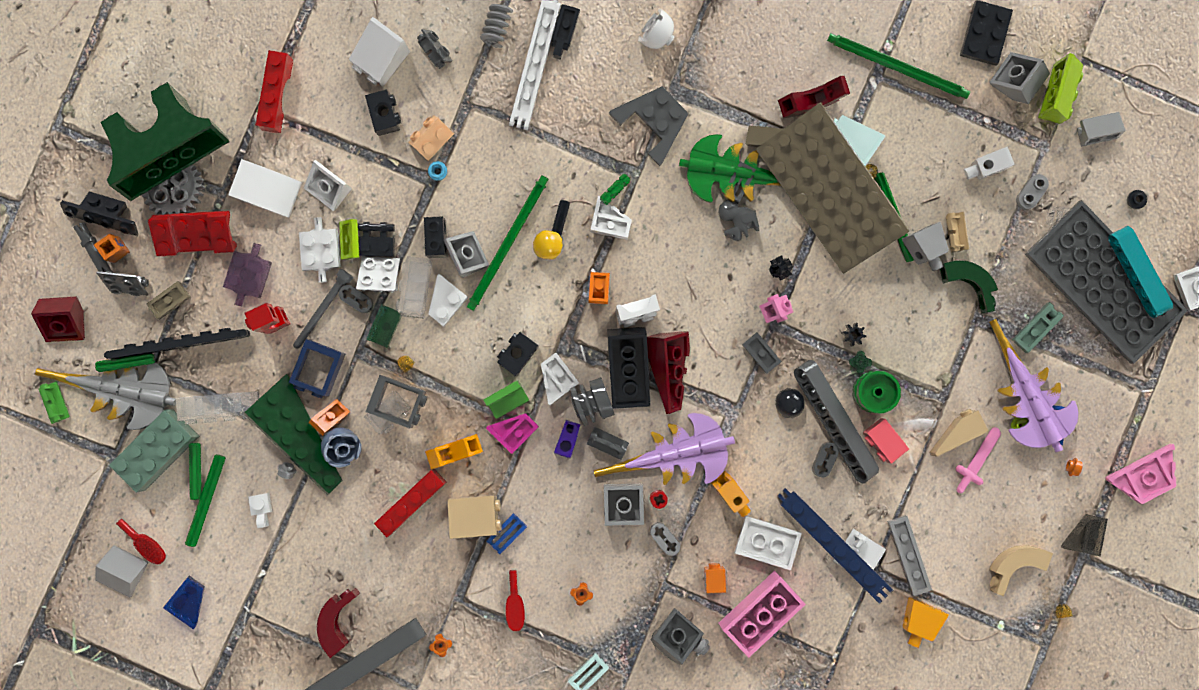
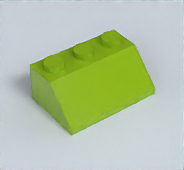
M1067 54L1053 65L1038 118L1057 124L1070 119L1073 112L1071 108L1072 103L1078 95L1077 86L1083 78V64L1074 54Z

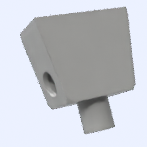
M941 222L927 226L902 238V241L918 265L929 262L932 271L943 267L939 256L947 253L949 249Z

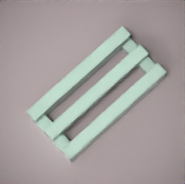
M595 653L568 679V682L575 690H588L609 669V666ZM596 660L597 663H595V664L575 683L574 680L577 679V678ZM601 665L602 668L580 688L579 686Z

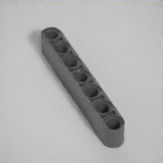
M813 360L806 361L794 370V376L853 476L858 482L864 484L879 473V467L817 363Z
M414 618L305 690H343L422 639L426 632L417 618Z

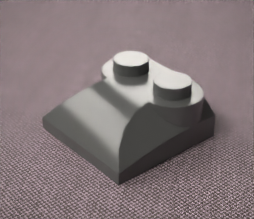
M674 608L660 627L653 632L650 640L670 660L682 665L704 633Z

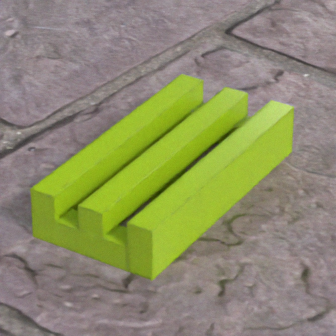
M357 220L340 221L341 260L359 258Z

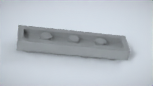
M905 515L887 521L911 594L916 596L932 591L908 516Z

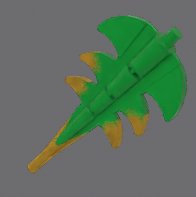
M715 134L701 138L692 148L689 160H679V166L687 168V181L692 192L698 198L709 203L713 201L711 188L714 182L719 183L721 193H724L725 198L731 202L735 201L734 186L741 178V190L743 189L744 196L749 201L754 199V184L781 186L770 170L757 167L759 155L757 150L750 153L744 161L745 164L756 169L755 172H752V169L738 167L740 163L739 151L743 143L732 145L725 151L722 157L719 156L717 149L722 135ZM736 173V178L733 181V183H729L733 174ZM751 176H754L753 179L751 180L749 186H748V185H745V183L747 182L748 178H751Z

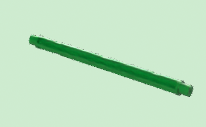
M832 33L828 36L827 41L833 43L834 46L939 88L956 97L967 99L971 91L964 89L963 86L942 79L939 76L848 38Z
M541 175L539 180L536 181L520 213L475 292L469 299L470 302L467 308L474 311L477 305L480 304L479 302L538 198L546 188L545 185L549 180L547 177Z

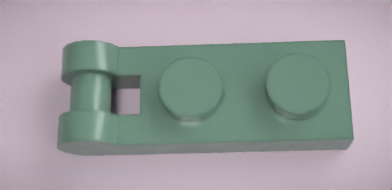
M1048 302L1012 341L1025 353H1029L1064 315L1060 311L1057 312L1054 309V305ZM1047 314L1051 316L1050 320L1046 317Z

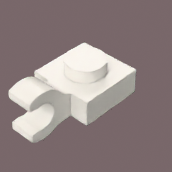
M270 493L249 496L251 516L257 515V528L269 526L267 513L272 512Z

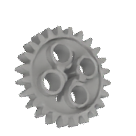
M192 164L144 193L142 197L147 199L144 203L150 206L149 210L157 215L190 213L189 208L195 210L194 203H201L197 198L198 196H204L200 190L205 188L200 184L204 179L199 177L201 172L196 170L197 167Z

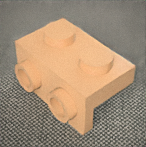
M436 116L428 117L423 122L424 126L419 131L416 130L410 136L411 140L408 142L427 161L454 135Z

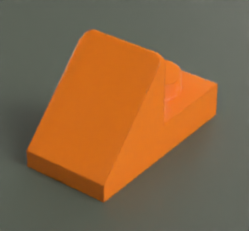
M591 272L588 303L608 304L610 273Z
M336 399L311 418L309 423L323 436L328 431L336 428L350 411Z

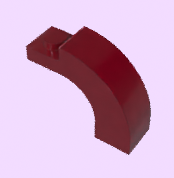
M844 75L816 88L790 93L779 99L778 103L783 118H789L805 114L820 102L824 107L840 101L839 99L849 95L850 91Z
M354 588L352 591L347 589L339 597L337 594L333 595L324 604L319 613L317 636L322 649L329 658L333 657L349 643V640L340 630L338 618L343 607L360 594L357 588Z

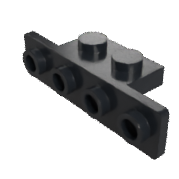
M89 191L80 205L64 200L60 202L63 213L70 218L98 224L107 229H115L124 234L136 236L138 233L134 221L121 218V215L127 208L124 201Z

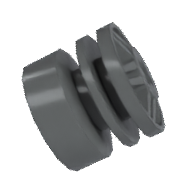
M601 377L589 381V391H586L584 385L580 384L581 394H578L575 387L570 388L574 410L584 426L588 425L586 417L590 415L593 423L596 422V412H599L602 419L615 415Z

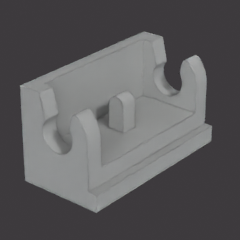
M1119 112L1081 120V127L1077 128L1081 147L1118 139L1126 131Z

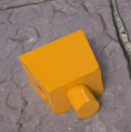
M726 471L710 482L734 513L738 512L741 517L750 513L751 510L747 506L750 502Z
M909 597L903 621V628L911 633L908 644L919 648L923 638L934 641L949 614Z

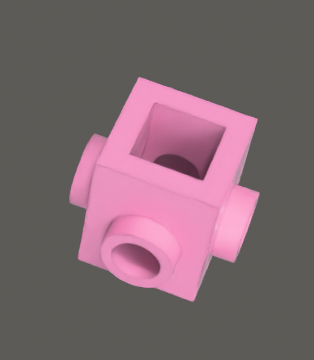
M776 294L767 298V303L759 306L766 323L774 320L779 323L788 319V314L793 313L792 305L787 295L779 297Z

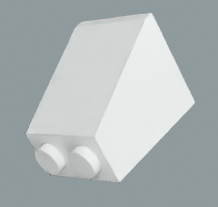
M372 17L349 60L356 72L359 74L365 73L368 76L366 78L375 86L378 83L383 87L410 53V50L401 37Z

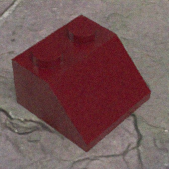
M77 296L38 299L31 315L45 342L85 339L84 310Z

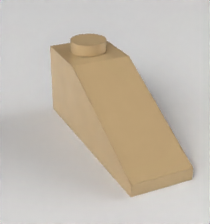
M966 409L960 412L961 416L953 420L931 449V456L937 457L989 432L979 410Z

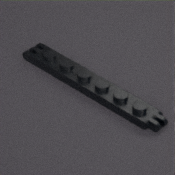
M231 328L219 329V333L212 334V331L200 332V336L193 337V334L181 335V339L174 340V337L163 338L162 342L155 343V340L144 341L141 346L126 344L123 349L106 351L104 357L106 359H115L249 337L250 331L246 329L231 330Z

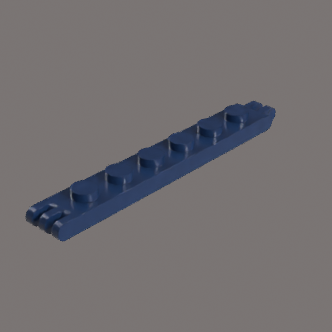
M784 488L783 491L788 495L786 499L780 493L777 495L783 501L780 505L879 604L882 602L881 598L877 596L879 593L884 598L888 596L883 591L884 588L890 593L894 591L794 491L790 493Z

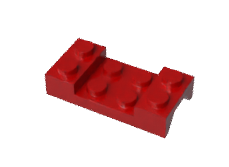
M230 211L152 215L148 220L156 256H175L178 252L196 251L228 253L234 252L237 247V243L232 240L229 227Z

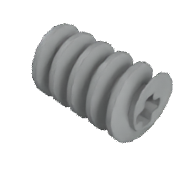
M492 4L489 6L490 12L487 13L488 19L484 22L486 26L482 29L483 34L480 35V39L492 47L502 48L503 46L498 41L503 42L505 40L500 35L507 34V31L502 28L509 27L505 20H511L507 13H513V9L505 5Z

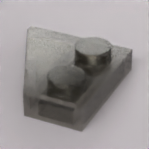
M1085 514L1062 543L1061 548L1101 557L1108 519Z

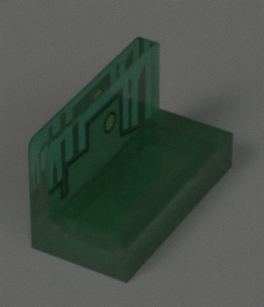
M381 304L366 340L388 348L403 313Z

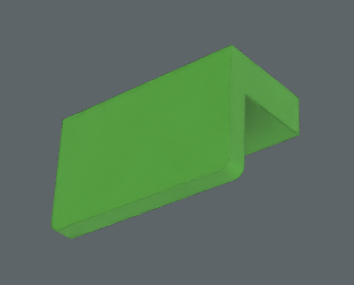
M517 380L483 400L491 409L494 417L498 419L528 402L529 398Z

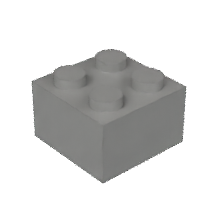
M642 483L604 484L605 526L644 525Z

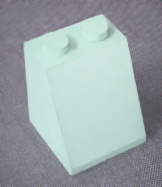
M844 115L838 120L835 118L833 121L866 166L885 138V135Z

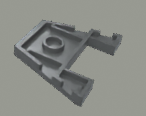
M663 86L609 112V115L620 126L636 113L661 139L648 153L659 166L662 165L689 114Z

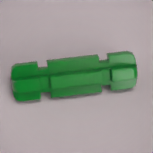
M622 174L619 180H616L607 189V192L600 196V201L608 205L612 201L611 199H614L624 189L623 187L630 183L631 179L626 174Z

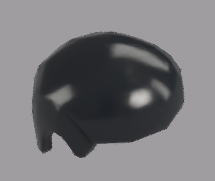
M786 388L776 396V409L783 417L793 419L800 416L804 410L805 400L798 390Z

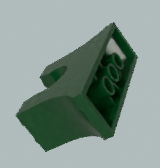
M168 82L151 91L152 102L157 108L158 116L150 129L140 132L118 112L100 122L112 149V167L107 182L110 187L129 201L136 199L230 142L228 137L209 118L195 116L187 100Z

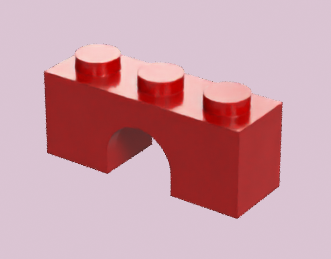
M269 303L262 304L244 313L247 327L255 332L271 334L291 325L284 308L280 306L273 308L272 304Z

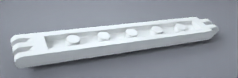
M558 0L541 1L509 126L513 127L515 120H518L516 128H521L522 121L525 122L524 130L529 128L561 3H558Z

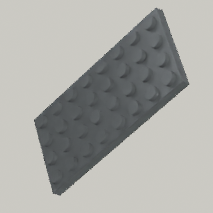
M1081 200L1038 240L1025 255L1130 364H1134L1188 310L1165 287L1172 300L1173 309L1156 318L1148 315L1109 243L1108 236L1113 232Z

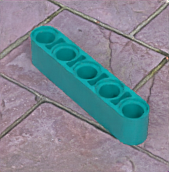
M1125 226L1108 236L1109 243L1148 315L1156 318L1173 309L1172 300L1135 231L1130 226Z

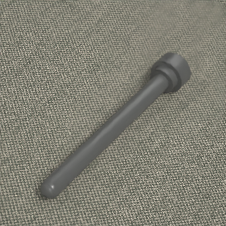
M343 269L339 270L336 274V283L294 342V348L298 349L302 346L338 294L340 288L351 282L353 279L351 274Z

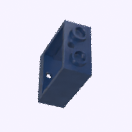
M306 339L289 383L294 384V389L303 392L307 389L312 391L311 395L321 399L323 396H330L346 353ZM310 349L334 358L323 389L298 380Z

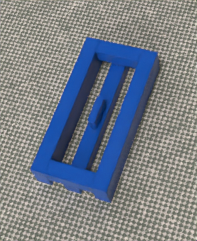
M515 513L502 524V530L513 519L516 522L496 542L493 539L497 535L490 536L486 541L499 554L527 528V525ZM520 524L522 527L500 548L498 545Z

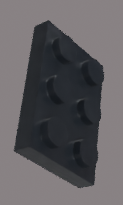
M976 0L973 4L960 56L995 66L998 65L1013 10Z

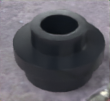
M1134 190L1127 197V204L1133 209L1143 208L1147 203V195L1141 190ZM1137 196L1139 197L1140 202H1137V200H1136V197H1137Z

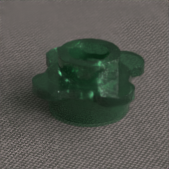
M858 351L857 355L849 360V364L856 369L857 373L862 374L866 367L872 365V360L868 359L863 351Z

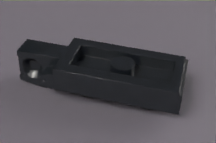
M564 4L561 5L552 36L551 46L555 47L553 58L561 60L563 50L568 51L579 18L580 9Z

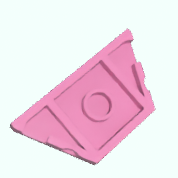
M1168 444L1106 476L1105 479L1137 503L1144 504L1176 487V477L1174 475L1176 462H1173L1175 446L1174 444Z

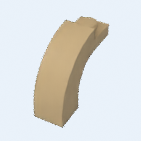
M1018 545L1003 551L996 557L989 569L996 572L990 581V591L1004 596L1012 574L1023 566H1034L1047 571L1053 553L1030 545Z

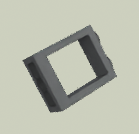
M379 375L366 412L404 427L413 428L414 425L417 426L421 415L418 413L420 408L426 404L428 396L425 395L427 391L387 376ZM388 383L418 394L409 421L379 410Z

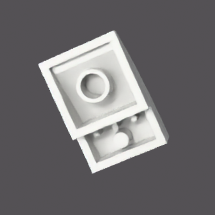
M241 159L228 195L289 218L302 182Z

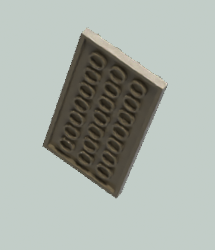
M821 102L756 148L759 155L843 274L910 231Z

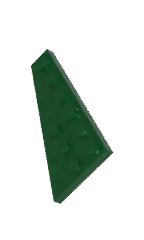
M285 374L243 414L326 495H329L343 480L336 467L331 466L323 457L321 452L322 440L317 430L309 423L311 419L297 391L293 388V384L289 383L290 378L288 374Z

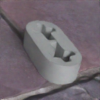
M660 522L654 523L650 529L653 539L667 555H676L680 550L678 540L666 525ZM656 527H658L659 529L662 527L664 528L662 531L665 535L664 538H662L659 534L654 535V533L656 532ZM667 539L670 543H676L674 551L671 549L667 550L668 545L665 542Z

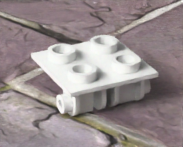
M362 256L356 290L390 291L391 293L397 291L398 284H396L400 258Z
M852 529L845 541L873 570L886 551L885 548L855 529Z

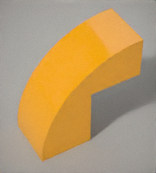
M477 434L425 451L431 469L483 452Z

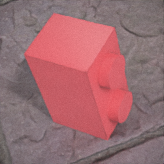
M880 418L863 432L866 436L864 438L870 447H875L878 451L876 455L882 462L886 461L892 464L909 450L908 446L884 418Z

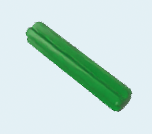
M152 353L102 360L95 363V369L98 372L148 365L155 363V357Z
M200 443L189 444L190 500H199L202 494Z

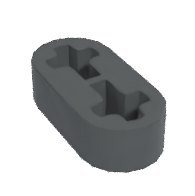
M344 285L340 288V299L357 311L368 313L373 309L372 299L361 291L356 290L355 287ZM351 289V294L354 295L355 298H345L346 294L344 293V291H349ZM358 299L362 301L367 299V305L369 306L361 309L362 305L357 302Z
M826 442L821 445L812 466V471L816 476L823 478L830 474L839 453L834 443ZM830 446H832L831 450L834 451V453L829 454L827 459H825L827 455L825 448H829ZM826 461L824 464V468H826V471H822L819 474V469H817V466H821L823 462Z

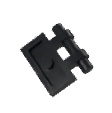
M370 222L358 223V231H363V236H358L359 256L394 257L395 238L387 236L388 232L395 231V224H387V222H380V224H370ZM371 231H380V237H370Z

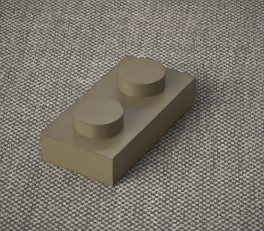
M177 281L149 301L147 306L155 317L161 320L191 298L181 282Z

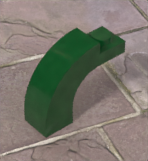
M969 261L943 263V267L939 269L943 284L952 281L968 283L976 292L981 314L995 311L996 301L991 292L997 291L998 288L992 276L984 268Z

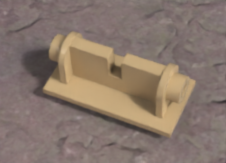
M964 211L948 213L945 219L951 253L969 250Z

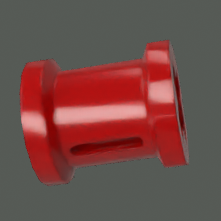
M656 490L650 494V501L653 507L661 509L667 505L668 498L662 490ZM661 494L663 502L659 501L656 504L654 497H658Z

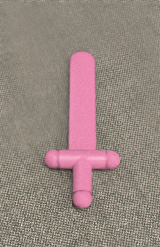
M998 428L990 430L967 469L962 465L956 467V471L964 476L956 489L958 493H963L970 481L977 485L983 484V479L977 476V473L1001 436V431Z

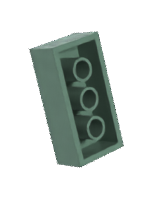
M173 409L164 410L109 466L136 493L146 491L189 448V444L194 443L200 436Z

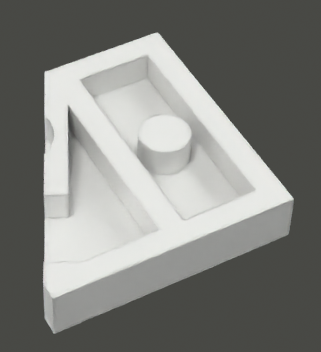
M598 196L590 232L628 240L632 220L625 214H621L615 206L603 204L600 201V196Z
M438 274L429 315L442 326H445L468 297L442 275Z
M557 353L541 363L549 405L570 391V388L579 384Z

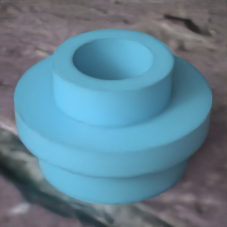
M433 162L428 168V174L433 180H443L447 175V167L442 162ZM437 168H440L441 173L438 175L435 174V170Z

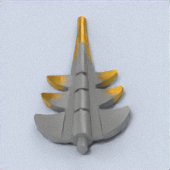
M156 362L147 365L146 374L141 381L139 380L136 367L124 368L120 378H117V370L105 371L102 377L60 373L37 368L35 371L36 376L54 379L96 394L95 402L90 409L91 412L102 410L107 406L110 399L113 400V408L107 416L108 420L118 419L124 416L131 407H134L133 418L127 426V429L130 430L148 427L163 412L167 405L175 406L177 403L176 398L169 396L170 379L167 372Z

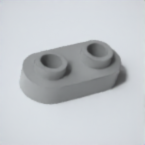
M1037 174L1027 181L1016 198L1019 208L1028 210L1036 206L1049 186L1048 179L1044 175ZM1037 181L1041 182V187L1037 185ZM1027 196L1030 197V199H1031L1030 202H1028V201L1026 200V197H1027Z

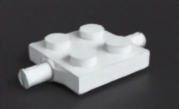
M317 217L314 218L315 229L308 232H299L301 268L303 271H318V282L324 283L327 282L326 271L341 267L338 229H323L322 218Z

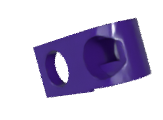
M569 420L565 421L554 454L571 458L581 424Z

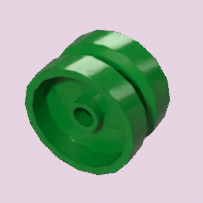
M869 371L856 379L853 385L852 396L860 409L868 413H886L897 406L901 398V388L898 380L892 374L885 371Z

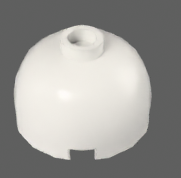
M662 9L658 10V15L654 13L642 29V32H645L643 38L641 36L638 38L640 43L651 49L662 48L665 44L668 46L674 39V35H672L674 32V22Z

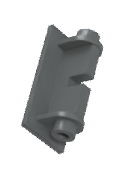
M422 29L423 34L417 37L418 43L425 53L432 50L428 57L434 66L441 69L445 66V61L452 62L453 60L449 56L450 52L440 44L438 35L432 30Z
M594 427L587 445L622 460L629 442Z

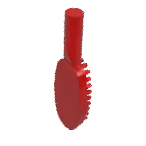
M123 519L116 523L133 539L135 549L146 560L157 565L164 562L166 554L154 539L146 534H138Z
M509 570L510 595L506 601V620L508 627L512 631H519L524 626L525 609L522 597L518 595L517 570Z

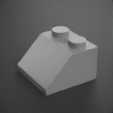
M1010 52L989 83L1010 99L1029 104L1050 75V72L1043 59Z

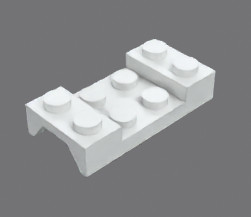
M655 294L646 299L625 305H617L615 312L619 326L624 325V328L635 325V322L641 319L643 323L654 320L653 317L657 316L656 312L660 311Z

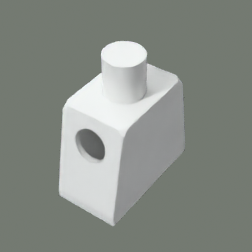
M1007 146L976 159L972 162L973 166L965 168L964 172L968 180L976 176L981 180L1007 170L1015 164Z

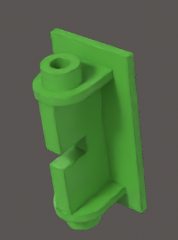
M58 382L40 385L38 389L51 424L69 418L70 415Z

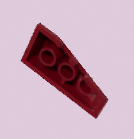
M689 331L658 333L647 336L649 362L666 414H671L682 408L685 388L682 384L683 374H687L685 360L686 356L689 357L690 353Z

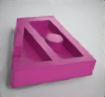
M525 413L489 425L486 429L513 454L539 426Z

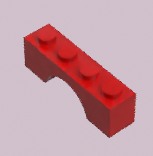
M268 50L255 124L262 131L281 133L284 118L282 109L283 90L286 81L291 78L293 59L288 53Z
M435 469L430 470L374 523L375 526L386 537H389L416 510L439 491L447 481Z

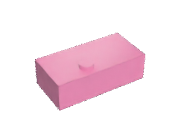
M774 570L718 624L749 658L806 604Z

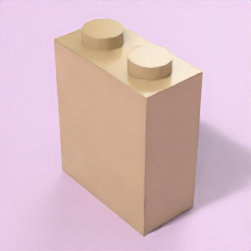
M497 496L447 500L450 539L499 535V531L502 530L501 519H498V511L501 510L500 500H497Z

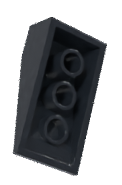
M646 328L607 329L612 408L650 406Z

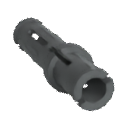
M79 223L80 227L75 225L73 228L81 240L80 244L87 250L98 272L106 271L107 273H113L108 263L95 248L94 244L97 240L95 237H92L86 223Z

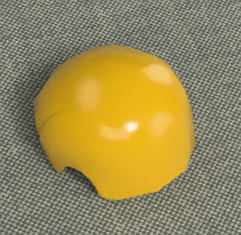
M544 230L536 235L533 241V250L539 258L553 260L561 252L562 238L557 232Z

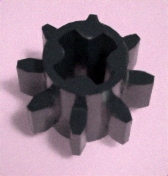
M780 255L770 261L772 265L769 270L773 278L779 277L781 281L792 275L790 271L793 266L789 258L783 259V256Z
M854 323L853 328L849 324L845 325L847 330L841 332V334L845 335L843 342L849 341L851 347L855 345V342L861 345V339L867 337L863 334L865 327L859 328L858 323ZM853 331L855 334H857V337L853 338V336L850 335V333Z

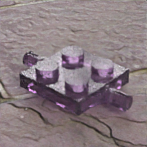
M253 243L251 253H240L237 251L233 253L223 287L237 293L234 305L242 307L245 296L257 298L262 296L272 262L258 256L262 246L260 244Z

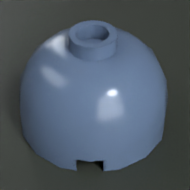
M334 428L323 437L321 452L331 466L345 467L350 465L354 458L356 460L359 457L361 442L350 429Z

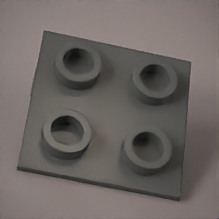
M96 272L111 293L148 296L145 286L149 285V280L145 277Z

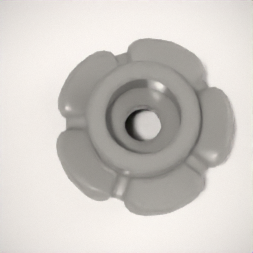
M284 462L278 465L277 474L282 478L291 479L297 472L291 463Z
M701 637L693 649L697 656L700 654L705 655L710 648L708 645L709 641Z

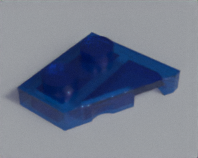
M189 575L163 608L194 630L198 623L205 586Z

